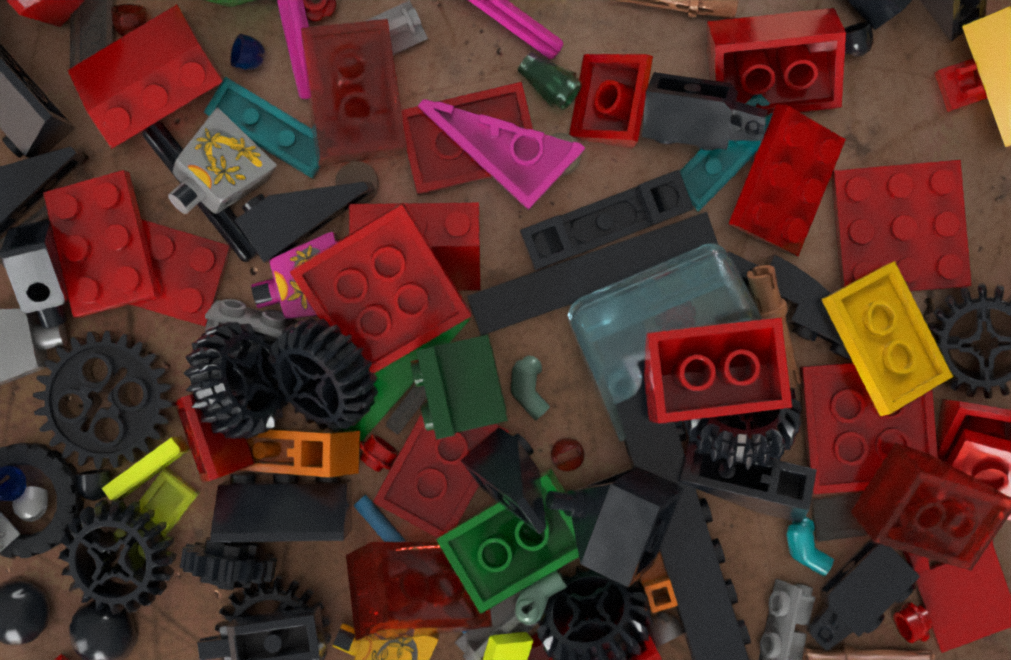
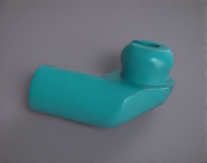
M806 516L801 523L792 521L786 532L791 557L823 577L826 576L833 566L834 558L815 548L814 535L812 533L815 530L814 522Z

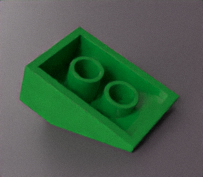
M552 468L540 474L546 529L541 534H538L495 501L436 539L480 614L579 557L572 517L565 515L564 511L546 507L545 501L549 491L566 493Z

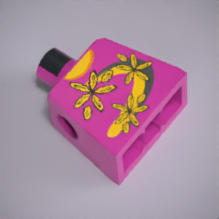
M334 232L326 233L269 260L274 278L251 284L257 308L280 303L283 315L287 319L317 316L291 276L290 270L339 241L337 234Z

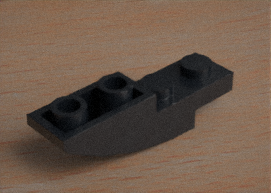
M728 251L722 254L715 269L725 273L722 280L737 288L746 290L747 286L750 285L747 272L753 271L752 269L758 265ZM777 255L768 256L764 265H771L775 268L781 299H785L786 303L791 305L786 314V322L794 325L791 332L814 343L816 338L819 337L832 344L831 352L852 361L821 300L831 293L797 266Z

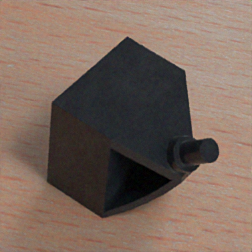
M635 467L577 490H569L567 493L549 491L545 503L547 508L564 511L565 515L572 517L581 565L624 586L630 587L654 565L684 488L646 470Z

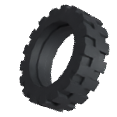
M18 443L0 448V474L5 469L15 465H31L42 470L52 481L57 494V510L52 521L40 532L32 535H19L0 552L1 556L29 558L51 550L61 544L60 541L63 535L70 532L68 529L69 523L78 517L79 513L83 510L84 501L81 500L76 483L75 473H77V470L72 463H67L63 459L64 457H62L61 452L50 450L46 445L39 443Z

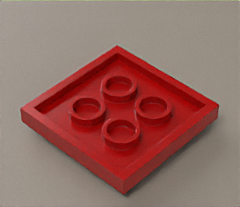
M961 160L833 171L831 181L841 288L894 261L910 291L972 286Z
M403 202L290 270L291 276L320 320L325 319L330 327L338 324L344 336L352 335L354 345L357 348H363L361 352L363 357L372 362L369 371L372 373H376L471 317L470 309Z
M854 363L800 367L807 467L817 469L812 495L940 485L933 389L895 412L880 416Z

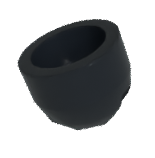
M860 22L844 28L846 31L845 53L858 57L864 56L871 50L874 44V35L870 22Z
M96 469L75 474L78 491L86 500L97 501L107 496L102 488L112 481L110 469Z

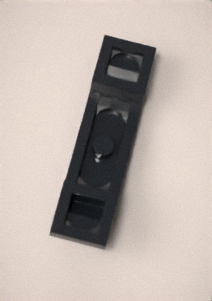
M678 169L639 184L637 187L566 214L552 217L519 231L534 270H538L692 211L694 208Z

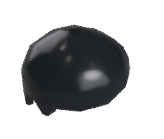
M21 580L0 584L1 643L7 645L27 644L36 640L47 628L51 607L46 594L33 583Z
M92 600L79 607L72 616V622H70L69 626L71 645L83 660H124L130 656L138 641V633L135 631L131 613L124 609L121 613L113 615L109 604H106L104 609L96 612V600Z

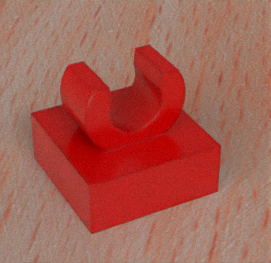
M974 58L934 72L947 112L988 99Z

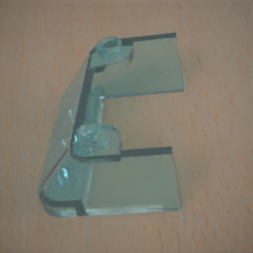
M717 244L702 245L577 299L571 305L568 312V322L601 406L620 442L628 439L615 404L632 397L641 386L642 376L637 362L645 359L646 333L762 320L732 257L722 246Z

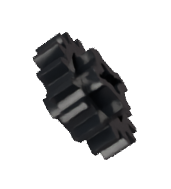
M207 537L205 543H187L186 547L183 546L180 568H183V572L192 573V576L200 577L199 581L201 583L217 586L218 589L234 590V588L242 587L251 588L252 582L257 584H263V581L271 582L274 579L277 558L273 557L274 554L263 553L264 550L257 549L258 544L254 542H211V537Z

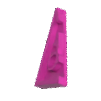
M423 99L418 105V108L527 210L537 202L585 150V147L580 143L574 141L572 143L545 135L540 131L521 128L503 120L460 110L442 102Z

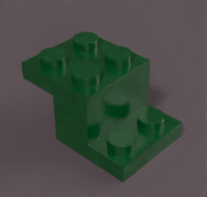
M489 334L416 351L418 360L411 361L412 373L416 387L424 386L428 402L421 405L422 417L426 431L434 430L436 440L454 436L457 432L508 421L507 409Z

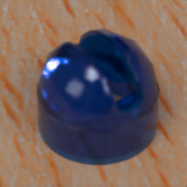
M238 34L231 49V66L243 70L259 68L264 61L259 55L265 53L262 43L254 37Z
M14 466L0 467V481L7 474L10 476L8 480L0 485V501H14L23 495L26 489V477L19 468Z

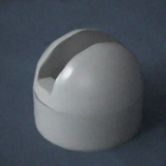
M32 486L15 489L12 500L15 514L24 521L33 522L40 519L46 513L48 507V491Z
M659 612L657 616H652L653 625L647 627L656 648L685 633L677 618L668 612Z

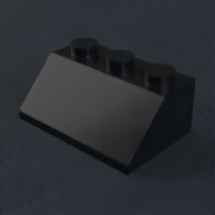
M0 43V128L6 134L2 141L19 158L23 155L31 158L48 153L73 131L75 126Z
M255 473L230 474V481L222 482L217 488L210 533L211 542L344 541L352 531V479H341V476H315V480H298V475L273 473V480L256 481Z

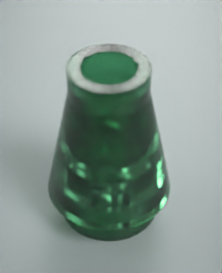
M530 52L518 68V73L525 77L551 108L557 106L561 110H565L574 101L582 88L583 83L576 78V72L539 57L534 52Z

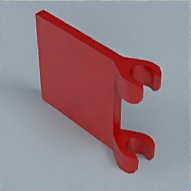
M974 517L964 522L966 533L975 549L974 551L930 567L927 553L922 545H919L916 541H910L901 547L907 564L920 576L915 584L922 604L931 616L933 622L931 629L941 653L1011 627V594L993 546L990 527L986 521H982L979 517Z

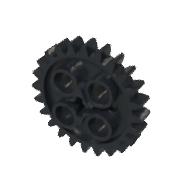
M96 331L87 332V344L80 337L70 338L73 350L71 351L64 346H58L56 351L61 360H45V365L52 372L50 375H40L36 378L40 383L46 385L45 391L33 393L34 398L44 400L45 404L44 407L35 410L34 415L47 416L48 419L39 428L40 432L53 430L55 435L49 445L52 447L64 443L66 445L62 454L64 458L71 457L78 452V465L80 466L86 465L94 457L95 468L101 469L105 467L109 457L113 468H118L123 464V454L131 463L138 461L137 448L145 453L153 451L154 449L149 438L163 439L165 435L157 426L159 424H170L173 419L163 413L164 408L176 406L175 401L166 399L164 395L165 392L174 389L175 385L170 383L162 384L161 380L170 371L169 368L156 369L154 364L159 359L160 354L152 353L144 356L147 343L140 341L131 347L132 339L130 334H123L117 343L114 331H105L102 342ZM98 358L102 359L108 368L106 378L101 382L97 381L91 373L92 363ZM123 367H125L127 369V374L114 387V389H112L116 380L118 379L120 370ZM131 382L138 383L143 390V399L138 405L131 404L126 397V389ZM112 389L107 398L112 405L100 408L90 424V429L87 432L84 431V423L102 404L103 400L98 394ZM72 394L78 395L83 401V411L78 417L72 415L67 407L68 399ZM108 417L114 419L119 426V434L115 440L108 439L102 431V425Z

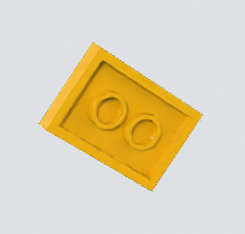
M895 261L876 269L821 299L880 416L895 412L953 377Z

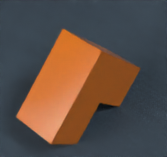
M659 551L654 565L639 578L644 589V595H647L649 599L650 611L652 613L678 606L671 581L667 576Z

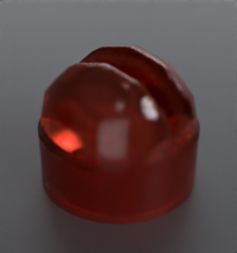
M121 4L111 8L113 27L122 37L126 35V31H133L147 22L146 8L144 6Z
M563 437L552 445L550 451L551 460L559 470L565 472L574 471L584 461V449L576 439ZM574 448L577 449L579 455L559 463L558 455Z

